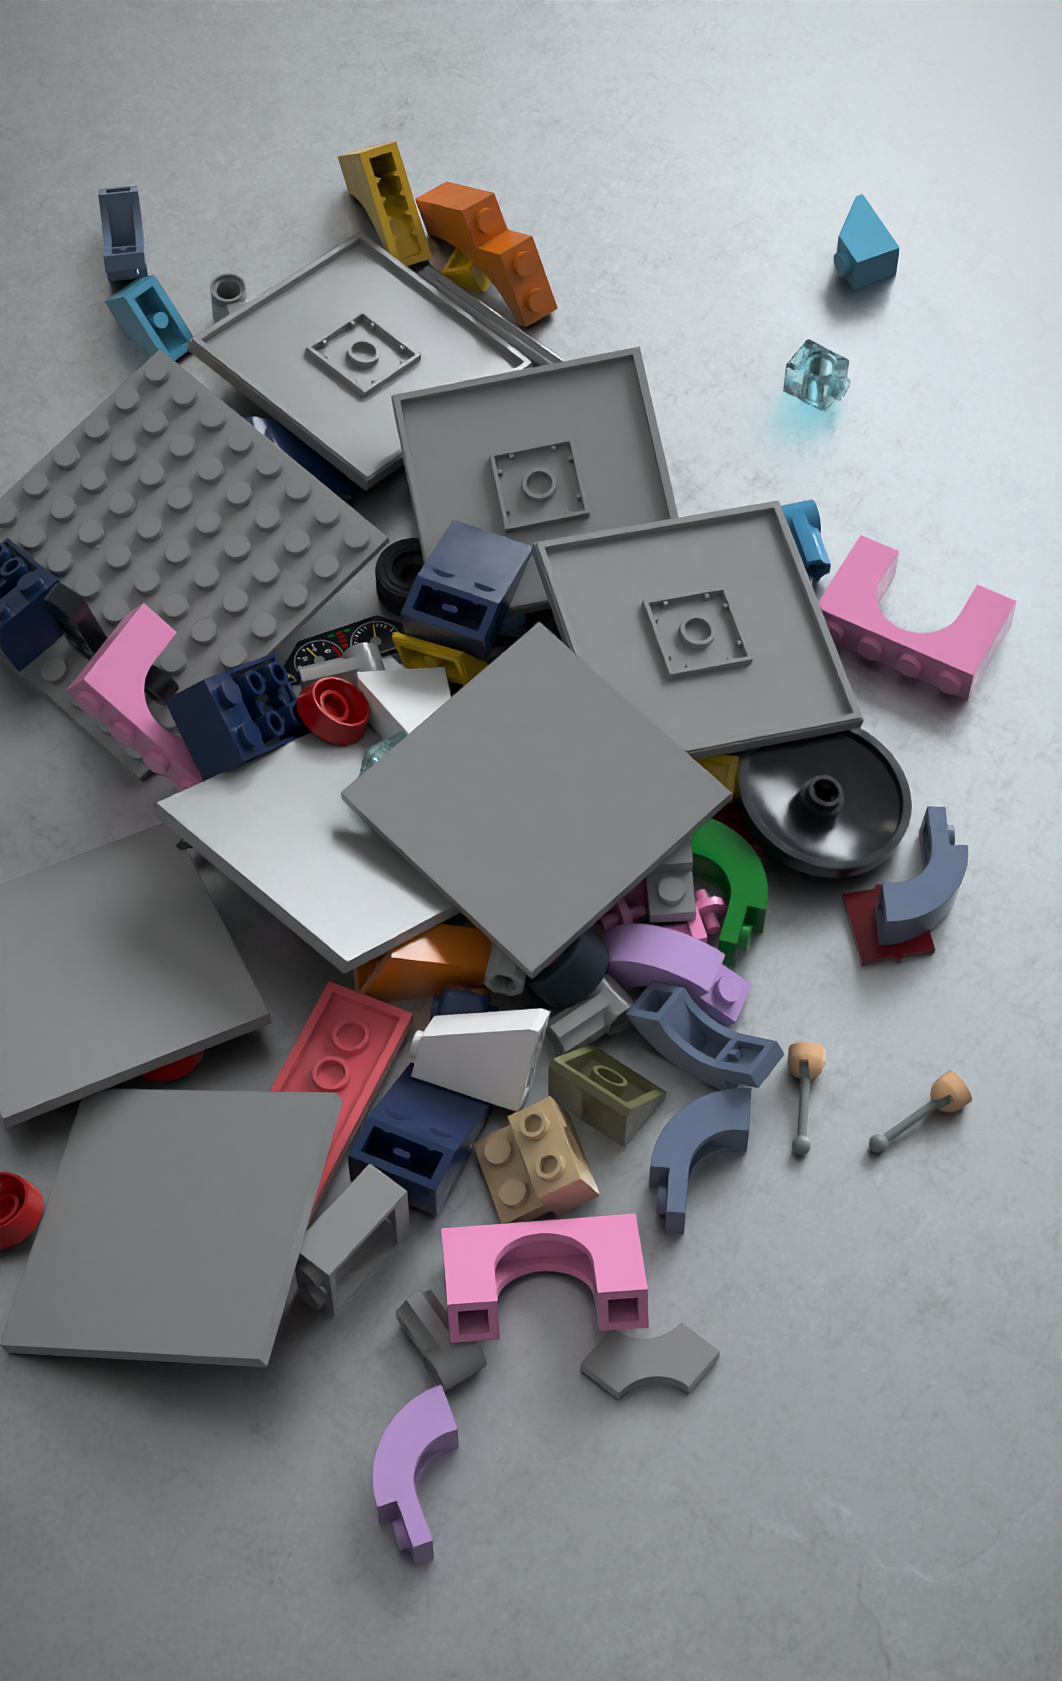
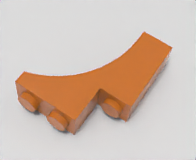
M446 181L415 199L428 235L449 242L468 256L495 286L518 325L527 327L558 309L533 236L507 229L495 193Z

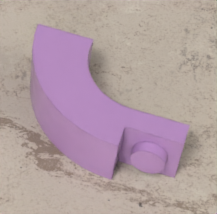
M623 924L606 929L601 939L609 951V965L605 974H611L625 991L633 987L649 986L652 981L684 987L694 1002L705 1013L721 1024L728 1026L736 1022L752 984L722 964L725 957L724 953L692 936L660 926Z
M442 1385L433 1387L418 1395L394 1416L382 1434L373 1462L372 1484L379 1525L391 1522L400 1551L409 1548L415 1565L434 1558L433 1540L416 1495L418 1480L423 1470L431 1461L443 1453L459 1448L458 1428Z

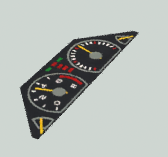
M375 615L298 641L284 665L290 685L300 682L297 668L341 658L345 650L355 644L373 643L378 646L380 654L395 650L396 647L392 635L395 632L406 635L403 624Z

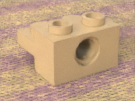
M551 1096L507 1116L510 1125L472 1143L501 1224L529 1222L549 1211H553L557 1216H560L600 1196L570 1114Z

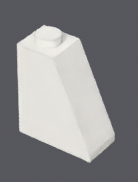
M445 667L357 672V688L363 693L369 704L368 723L391 749L451 698Z
M539 1008L434 1016L425 1031L417 1030L412 1040L409 1057L415 1058L411 1077L517 1112L530 1092L551 1011Z

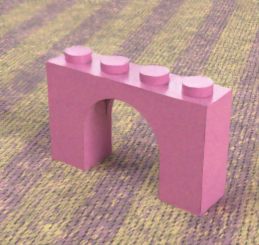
M860 535L818 602L834 644H839L858 652L868 660L878 661L897 669L907 677L917 678L934 685L946 694L957 695L969 700L1012 626L1017 601L977 584L959 616L949 626L930 633H915L903 630L888 621L878 607L879 602L895 578L899 551Z
M142 603L125 615L68 687L67 691L75 697L77 705L84 712L99 718L109 727L111 735L117 741L132 747L143 757L144 764L150 770L164 775L176 786V790L179 793L203 782V779L183 738L170 733L157 723L147 707L144 694L145 678L150 667L177 632L145 603Z
M636 1214L441 1228L450 1343L500 1339L497 1299L499 1293L512 1280L540 1271L566 1273L577 1277L589 1286L595 1299L599 1331L649 1328L648 1287Z

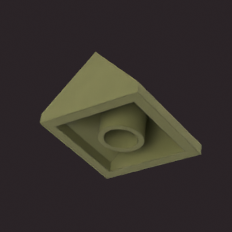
M593 1044L553 1058L548 1067V1096H551L562 1108L624 1148L667 1094L665 1090Z

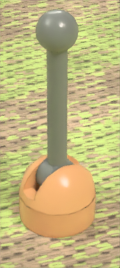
M797 1042L788 1047V1068L792 1075L800 1079L797 1137L792 1142L793 1151L799 1155L807 1154L811 1148V1142L807 1138L810 1080L816 1079L822 1073L825 1065L826 1049L822 1045L812 1042Z
M949 1070L933 1083L930 1092V1102L883 1135H873L869 1140V1148L875 1153L884 1152L888 1142L937 1108L943 1112L960 1110L972 1101L968 1087L955 1072Z

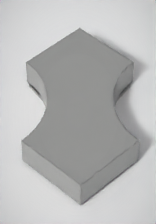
M680 1323L672 1331L662 1336L648 1339L628 1337L615 1330H611L581 1362L580 1370L618 1400L638 1387L651 1384L672 1386L689 1394L719 1359L720 1351L683 1323Z

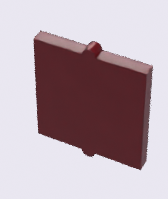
M876 884L874 889L844 893L842 895L861 965L890 960L901 963L903 958L935 953L930 930L901 943L879 945L874 906L882 886L881 884Z

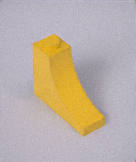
M397 142L375 144L337 156L348 193L357 198L368 213L384 250L406 266L431 259L432 256Z

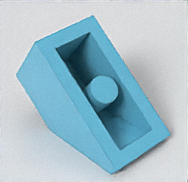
M863 194L856 196L839 233L837 253L834 254V265L838 274L841 277L845 276L853 290L895 276L900 247Z
M155 275L134 280L105 301L126 336L151 356L160 349L175 361L188 352L189 339L194 336Z

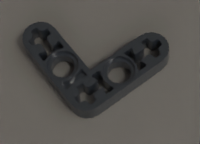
M57 582L42 600L43 604L71 647L82 657L90 661L108 637L86 602L73 590ZM152 664L145 678L144 694L159 705L166 706L164 700L175 695L180 688L169 675Z

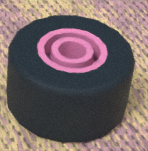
M588 929L537 976L531 979L527 975L525 984L548 1005L557 1009L571 1007L584 1000L596 989L603 979L609 965V951L604 942Z

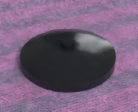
M861 728L745 750L735 774V801L740 817L749 833L774 858L791 868L810 875L841 878L856 876L876 868L892 855L904 837L910 823L912 813L911 792L901 766L892 753L879 740Z

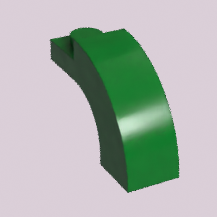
M711 818L692 835V875L714 886L727 903L728 909L719 937L718 950L725 954L722 964L735 967L739 950L748 951L752 932L763 933L768 901L767 877L761 860L751 845L732 828Z

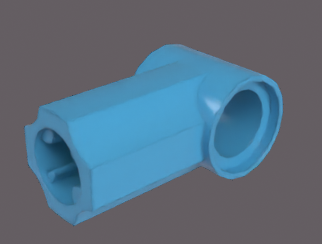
M813 499L782 505L783 513L808 576L812 577V583L817 582L825 574L830 573L831 562L820 535L821 522L817 505Z

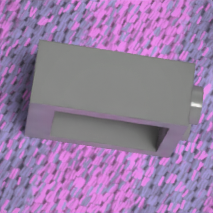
M369 1164L305 1232L295 1273L298 1285L297 1292L309 1306L316 1310L323 1307L333 1316H336L410 1235L407 1191L373 1165Z

